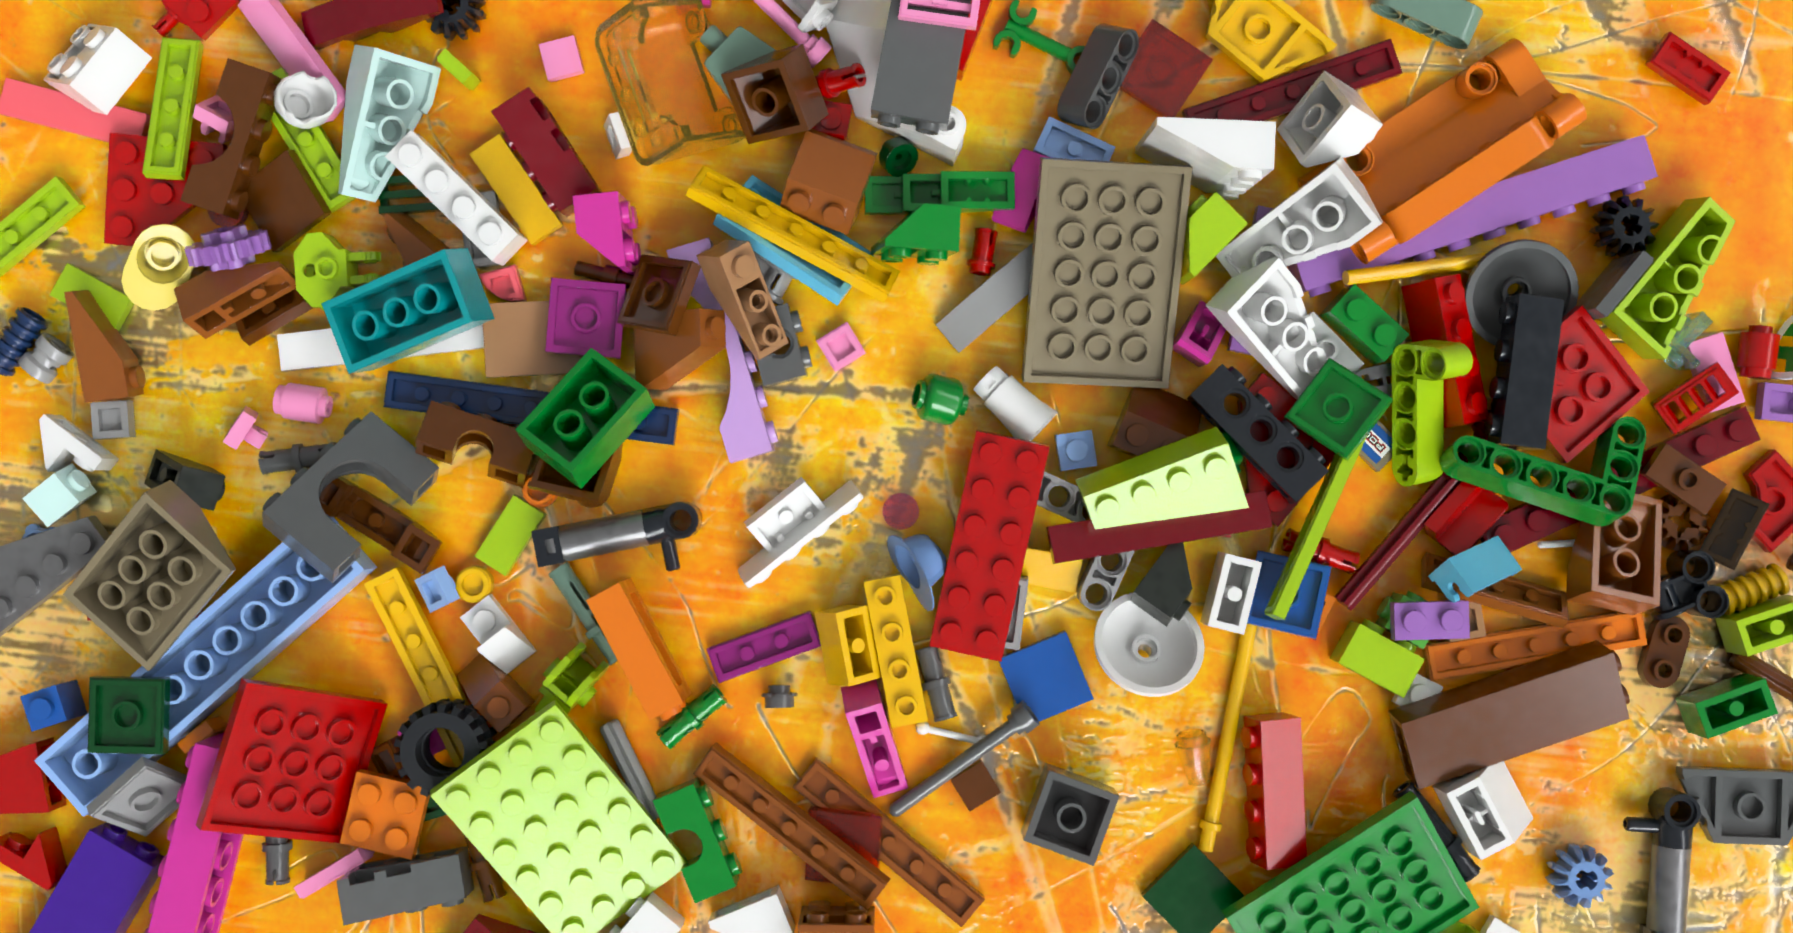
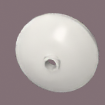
M1133 593L1115 599L1101 613L1095 627L1093 640L1098 662L1108 677L1123 689L1147 697L1171 695L1186 687L1197 675L1202 665L1205 648L1201 629L1192 614L1187 610L1180 621L1173 618L1166 627L1130 601ZM1138 650L1146 651L1149 657L1140 656Z

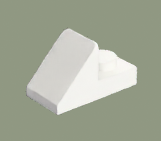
M43 414L39 419L45 468L48 472H57L70 465L72 461L90 472L94 470H111L119 460L118 457L62 415Z
M493 594L485 597L460 617L481 644L477 651L506 674L510 673L537 651Z

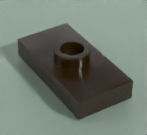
M1732 488L1699 551L1708 553L1716 563L1735 571L1770 504Z

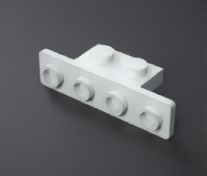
M801 476L744 521L748 530L764 547L737 570L747 588L765 581L771 575L772 570L784 561L793 559L810 540L822 536L834 521L856 509L864 496L853 481H848L822 502Z

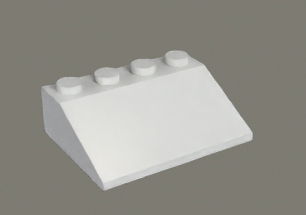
M1157 117L1136 145L1135 154L1153 164L1193 167L1191 185L1205 193L1217 192L1224 200L1239 199V194L1246 193L1247 190L1254 187L1257 182L1274 170L1276 122Z

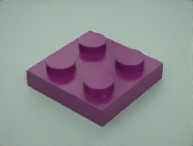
M551 277L545 352L584 356L590 348H593L605 358L620 359L623 326L618 324L617 320L625 301L626 284Z

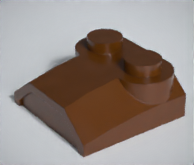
M623 443L582 489L540 457L531 481L529 480L528 487L548 494L576 500L584 507L595 508L602 506L610 496L622 458Z

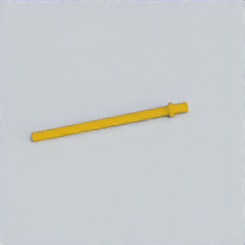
M1250 624L1246 625L1244 635L1240 634L1205 818L1200 819L1199 827L1202 828L1198 849L1206 852H1213L1216 834L1221 832L1222 823L1219 822L1257 630V626Z

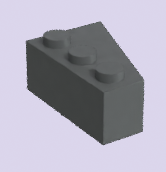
M468 847L416 854V857L412 860L398 857L367 862L349 871L336 881L343 926L402 912L414 913L437 904H441L442 907H451L463 903L464 898L474 890L472 872L469 866Z

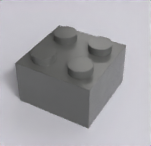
M1045 763L1021 828L1023 840L1094 866L1118 802L1119 794L1114 787Z

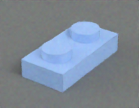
M1049 116L1033 152L1050 158L1110 161L1116 147Z

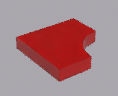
M1769 449L1742 474L1750 486L1751 496L1770 504L1752 537L1764 552L1769 553L1773 552L1793 533V468L1775 449Z

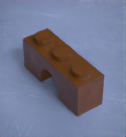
M431 400L416 437V454L452 465L455 454L461 447L468 444L481 445L491 455L487 476L522 488L535 453L525 446L515 429L519 425L511 427L499 423L497 419L487 414L479 413L474 415L462 411L458 405L451 402L438 403Z

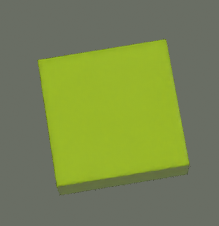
M446 48L436 57L437 61L469 90H474L481 82Z

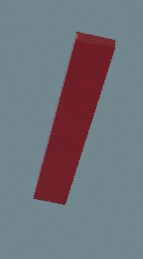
M1388 39L1186 108L1182 111L1183 118L1269 121L1289 114L1323 71L1328 72L1355 90L1400 76L1403 72L1392 40Z
M1266 490L1246 493L1245 497L1249 506L1246 509L1095 529L1091 520L1048 526L1046 530L1052 563L1059 564L1271 528L1273 526Z

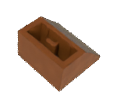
M824 900L811 901L809 906H802L798 933H875V906H870L866 910L856 901H848L845 903V906H831V902Z

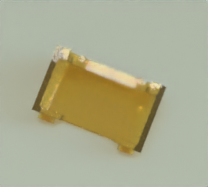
M632 0L600 24L596 30V50L636 160L641 165H658L738 143L746 138L735 109L733 107H724L718 110L695 43L700 40L708 26V19L701 0Z

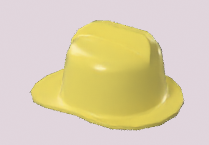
M169 224L153 225L141 232L129 254L121 279L124 292L131 302L143 309L154 311L168 308L177 302L174 288L187 282L194 269L193 266H189L184 250L186 246L195 243L187 232Z

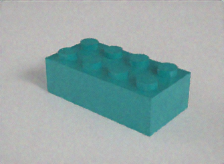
M468 248L443 249L321 303L349 374L378 369L495 319Z

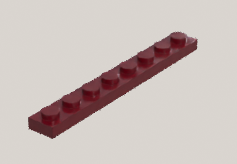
M1746 406L1737 407L1644 449L1635 494H1641L1657 487L1656 484L1640 473L1660 443H1667L1699 466H1703L1761 440ZM1610 466L1612 472L1619 477L1617 471ZM1567 488L1569 495L1576 499L1574 492ZM1524 503L1504 512L1480 540L1483 543L1499 536L1507 549L1512 552L1580 520Z

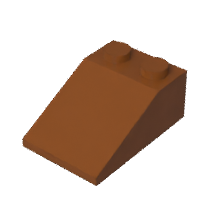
M1635 494L1631 510L1613 523L1601 527L1583 521L1580 522L1567 566L1566 600L1630 615L1660 606L1663 500ZM1603 500L1605 506L1612 511L1610 504Z

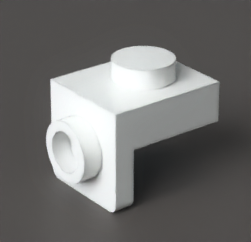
M839 0L782 1L802 20L797 28L802 33L813 30L820 31L825 28L832 20V10Z

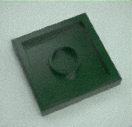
M90 677L88 753H168L170 678Z
M1193 843L1141 893L1142 897L1178 933H1210L1226 918L1222 910L1245 896Z

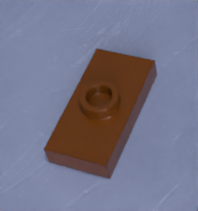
M1660 443L1640 473L1701 515L1708 513L1727 485L1667 443Z

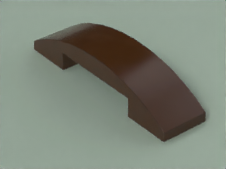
M343 477L336 478L329 483L320 496V504L328 516L337 517L392 552L391 555L420 574H424L443 543L435 535L401 511Z

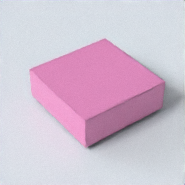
M574 35L538 44L549 82L585 73L578 43Z
M848 322L816 340L835 373L866 354Z

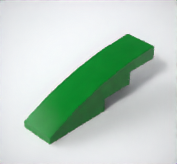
M941 171L940 174H902L899 177L870 176L864 195L865 215H905L924 203L961 206V213L1014 210L1015 172Z

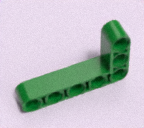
M1622 417L1613 423L1597 438L1590 475L1469 435L1460 437L1442 453L1440 466L1443 472L1451 478L1595 526L1603 527L1613 523L1631 510L1646 442V430L1644 425L1634 417ZM1618 434L1624 438L1625 442L1621 441ZM1457 452L1464 454L1467 457L1468 463L1462 461ZM1494 464L1502 468L1504 475L1497 472ZM1610 466L1617 471L1619 477L1612 472ZM1530 476L1538 480L1540 487L1532 482ZM1567 488L1574 492L1576 499L1569 495ZM1603 500L1610 504L1612 511L1605 506Z

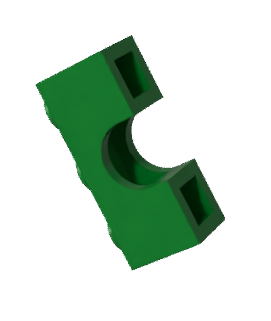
M697 777L657 794L653 799V803L666 835L686 829L693 831L701 839L702 853L689 859L681 868L694 902L698 903L736 887L739 881L738 874L742 873V868L735 852L729 853L724 840L728 839V835L720 818L715 820L710 806L714 805V801L706 784L701 786Z

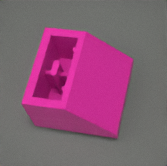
M618 191L573 196L576 233L624 272L634 275L636 265H638L641 257L640 245L634 242L632 229L638 228L635 206L631 207L630 201H627Z

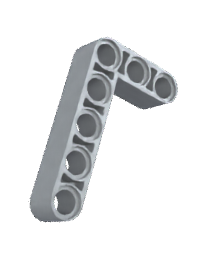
M1044 471L1037 505L1073 522L1084 521L1085 518L1082 514L1084 503L1078 486ZM1055 486H1062L1068 496L1067 501L1059 507L1053 506L1048 498L1050 490ZM1135 551L1118 553L1119 562L1111 570L1103 568L1101 556L1090 558L1076 591L1080 603L1093 611H1101L1109 607ZM1095 583L1101 584L1104 589L1103 598L1097 603L1088 602L1086 599L1087 588Z

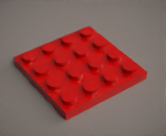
M241 678L196 826L202 831L340 843L356 772L360 769H368L388 704L381 699Z

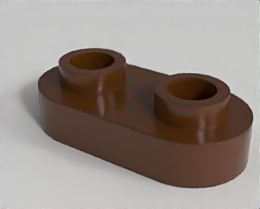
M1675 616L1663 620L1653 619L1649 624L1646 633L1647 645L1642 647L1637 671L1641 680L1650 686L1657 688L1669 687L1677 681L1690 640V630L1684 620ZM1674 628L1676 636L1670 641L1668 632ZM1664 664L1666 671L1660 676L1658 674V667Z

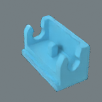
M1496 536L1448 558L1428 577L1432 582H1436L1447 599L1455 603L1460 600V596L1453 589V582L1458 585L1459 590L1466 597H1470L1488 586L1517 574L1522 568L1499 536Z

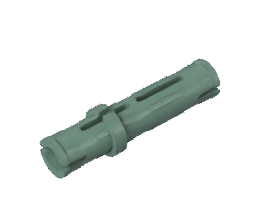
M569 562L562 564L549 573V577L553 579L570 607L588 631L585 633L587 638L595 641L609 665L614 664L618 660L586 602L587 599L591 598L590 594L570 567Z

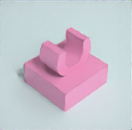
M218 95L195 105L193 118L202 122V134L207 135L216 129L220 132L218 142L221 144L233 138L234 120L227 104Z
M245 406L226 434L223 443L236 450L244 439L247 443L260 449L269 433L254 425L259 413Z

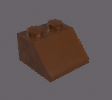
M803 44L770 52L721 74L748 144L808 131L829 114Z
M1132 387L1107 446L1132 457L1142 455L1197 434L1202 414L1188 400L1160 388Z

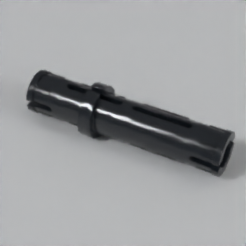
M1411 780L1399 785L1394 790V797L1399 799L1412 791L1421 802L1464 881L1468 882L1480 873L1479 870L1481 868L1461 845L1462 839L1459 835L1452 834Z

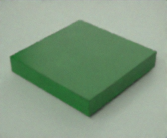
M1329 357L1284 417L1289 423L1348 461L1393 402V399Z

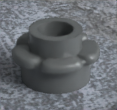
M769 685L768 693L761 694V697H765V708L794 707V696H798L796 692H790V685Z

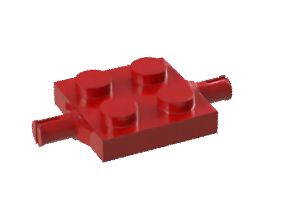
M161 0L167 12L152 27L160 35L166 37L180 22L189 26L201 39L206 41L238 8L237 5L241 0Z

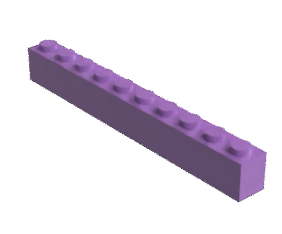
M1640 135L1499 181L1423 232L1402 244L1398 243L1368 264L1362 263L1350 247L1317 256L1305 262L1302 261L1290 265L1288 269L1300 283L1303 293L1308 291L1310 298L1332 291L1330 284L1341 281L1344 270L1399 264L1400 261L1412 257L1414 262L1429 260L1437 257L1435 253L1437 249L1447 246L1450 253L1471 246L1470 238L1482 235L1484 241L1505 235L1504 227L1517 224L1519 230L1541 223L1540 216L1552 212L1555 219L1576 212L1575 204L1587 201L1588 207H1592L1611 200L1609 193L1622 190L1623 196L1646 189L1644 182L1656 178L1658 175L1645 135Z

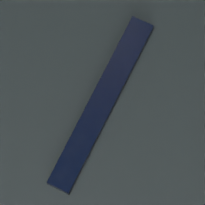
M388 371L383 407L426 413L431 400L438 403L451 402L458 405L462 411L474 415L483 413L494 417L501 423L520 425L550 392ZM655 406L627 439L675 445L680 409Z

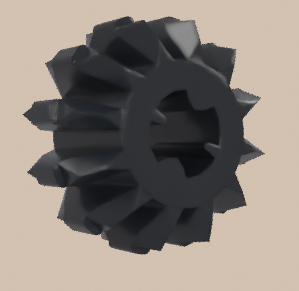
M442 0L444 13L426 20L432 23L431 30L436 35L443 33L448 41H453L456 34L462 40H467V30L469 28L476 33L480 32V27L475 21L486 19V13L480 9L486 2L485 0ZM458 3L460 7H455L458 11L451 15L449 11H453L451 6Z
M1621 196L1617 198L1616 202L1609 200L1603 203V211L1596 212L1592 216L1599 225L1592 227L1589 232L1599 234L1600 237L1594 246L1599 248L1606 245L1605 256L1608 257L1615 256L1616 254L1619 257H1623L1639 251H1646L1645 244L1654 243L1656 237L1650 230L1657 228L1659 223L1655 221L1650 222L1649 216L1653 214L1655 209L1648 208L1642 210L1643 199L1637 198L1630 201L1629 196Z

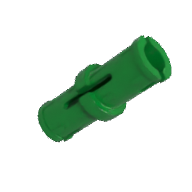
M712 684L703 694L689 705L687 704L672 720L656 731L657 735L661 736L659 737L660 740L669 749H672L695 728L699 730L704 726L703 721L728 702L723 697V693Z

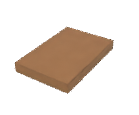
M549 301L489 303L495 319L483 324L486 378L567 374L583 357L545 352Z

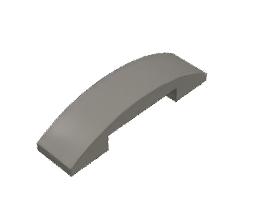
M1033 243L1003 266L935 325L958 353L1029 294Z

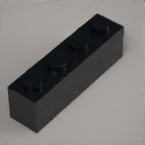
M1519 293L1506 297L1505 302L1502 303L1499 310V323L1502 324L1501 337L1496 342L1494 348V359L1497 361L1496 376L1492 378L1489 386V396L1493 398L1491 413L1487 415L1484 425V432L1488 435L1487 441L1508 448L1529 451L1546 449L1565 299Z

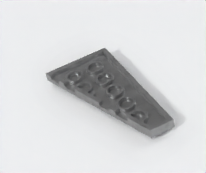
M96 516L85 517L0 546V637L75 579L108 539L109 533Z

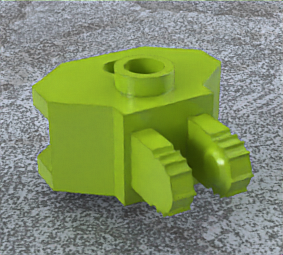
M323 232L307 233L294 251L296 290L311 307L324 310L321 303L382 277V275L376 273L358 275V264L381 262V252H351L346 250L333 236Z
M580 642L562 660L556 658L543 673L546 679L543 681L539 692L544 697L536 706L535 713L554 699L567 714L577 704L583 708L596 694L597 690L593 686L607 671L609 664L603 660L596 669L581 657L587 646Z

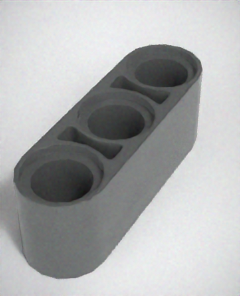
M1099 24L1095 27L1059 99L1057 112L1061 121L1090 129H1096L1103 123L1139 49V37L1136 31L1109 24Z

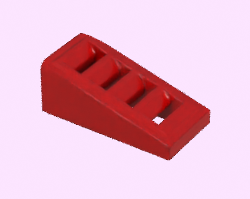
M1715 362L1650 402V404L1669 431L1675 435L1740 392L1720 364ZM1713 375L1725 392L1717 395L1707 381V378ZM1699 383L1711 399L1707 403L1703 402L1693 388ZM1685 392L1688 393L1698 407L1692 412L1681 398V395ZM1673 400L1684 414V417L1679 420L1667 405Z

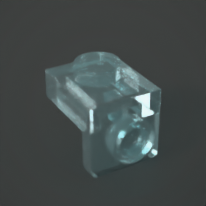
M1703 311L1685 313L1684 316L1687 319L1681 331H1676L1669 345L1672 349L1667 359L1663 360L1671 368L1690 370L1696 369L1701 364L1687 347L1713 323Z

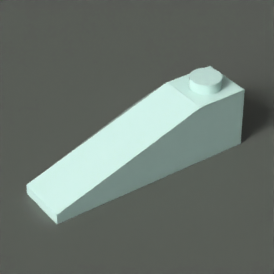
M354 45L346 80L339 194L376 203L396 169L385 156L410 130L414 131L423 114H428L434 102L441 68L375 47Z

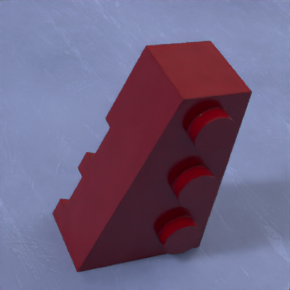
M530 87L522 90L491 111L504 130L501 134L513 151L518 150L525 160L521 165L533 182L538 180L544 188L545 192L541 196L553 213L559 210L560 213L568 217L574 213L573 196L603 193L546 104Z

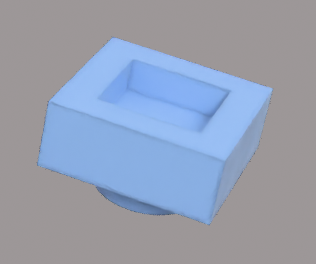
M1092 430L1054 435L1060 471L1097 466Z
M445 566L432 570L414 580L430 613L460 599L456 590V584L448 574Z

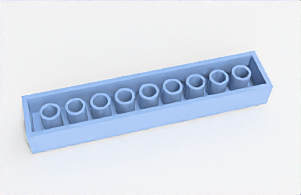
M328 516L333 522H335L344 530V528L337 522V520L334 517ZM282 542L194 619L153 669L147 671L141 666L130 676L170 678L169 750L238 691L241 678L251 679L377 568L362 549H360V557L332 583ZM89 713L34 760L83 817L89 815L86 806L137 760L145 757L157 762L165 755L88 753Z

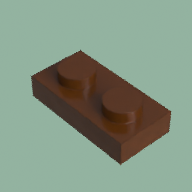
M294 289L235 323L241 339L250 346L313 308Z

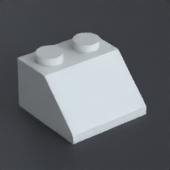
M1323 71L1279 125L1277 131L1301 165L1308 168L1335 161L1340 157L1346 158L1359 154L1366 144L1374 139L1377 131L1383 124L1355 89L1328 72Z

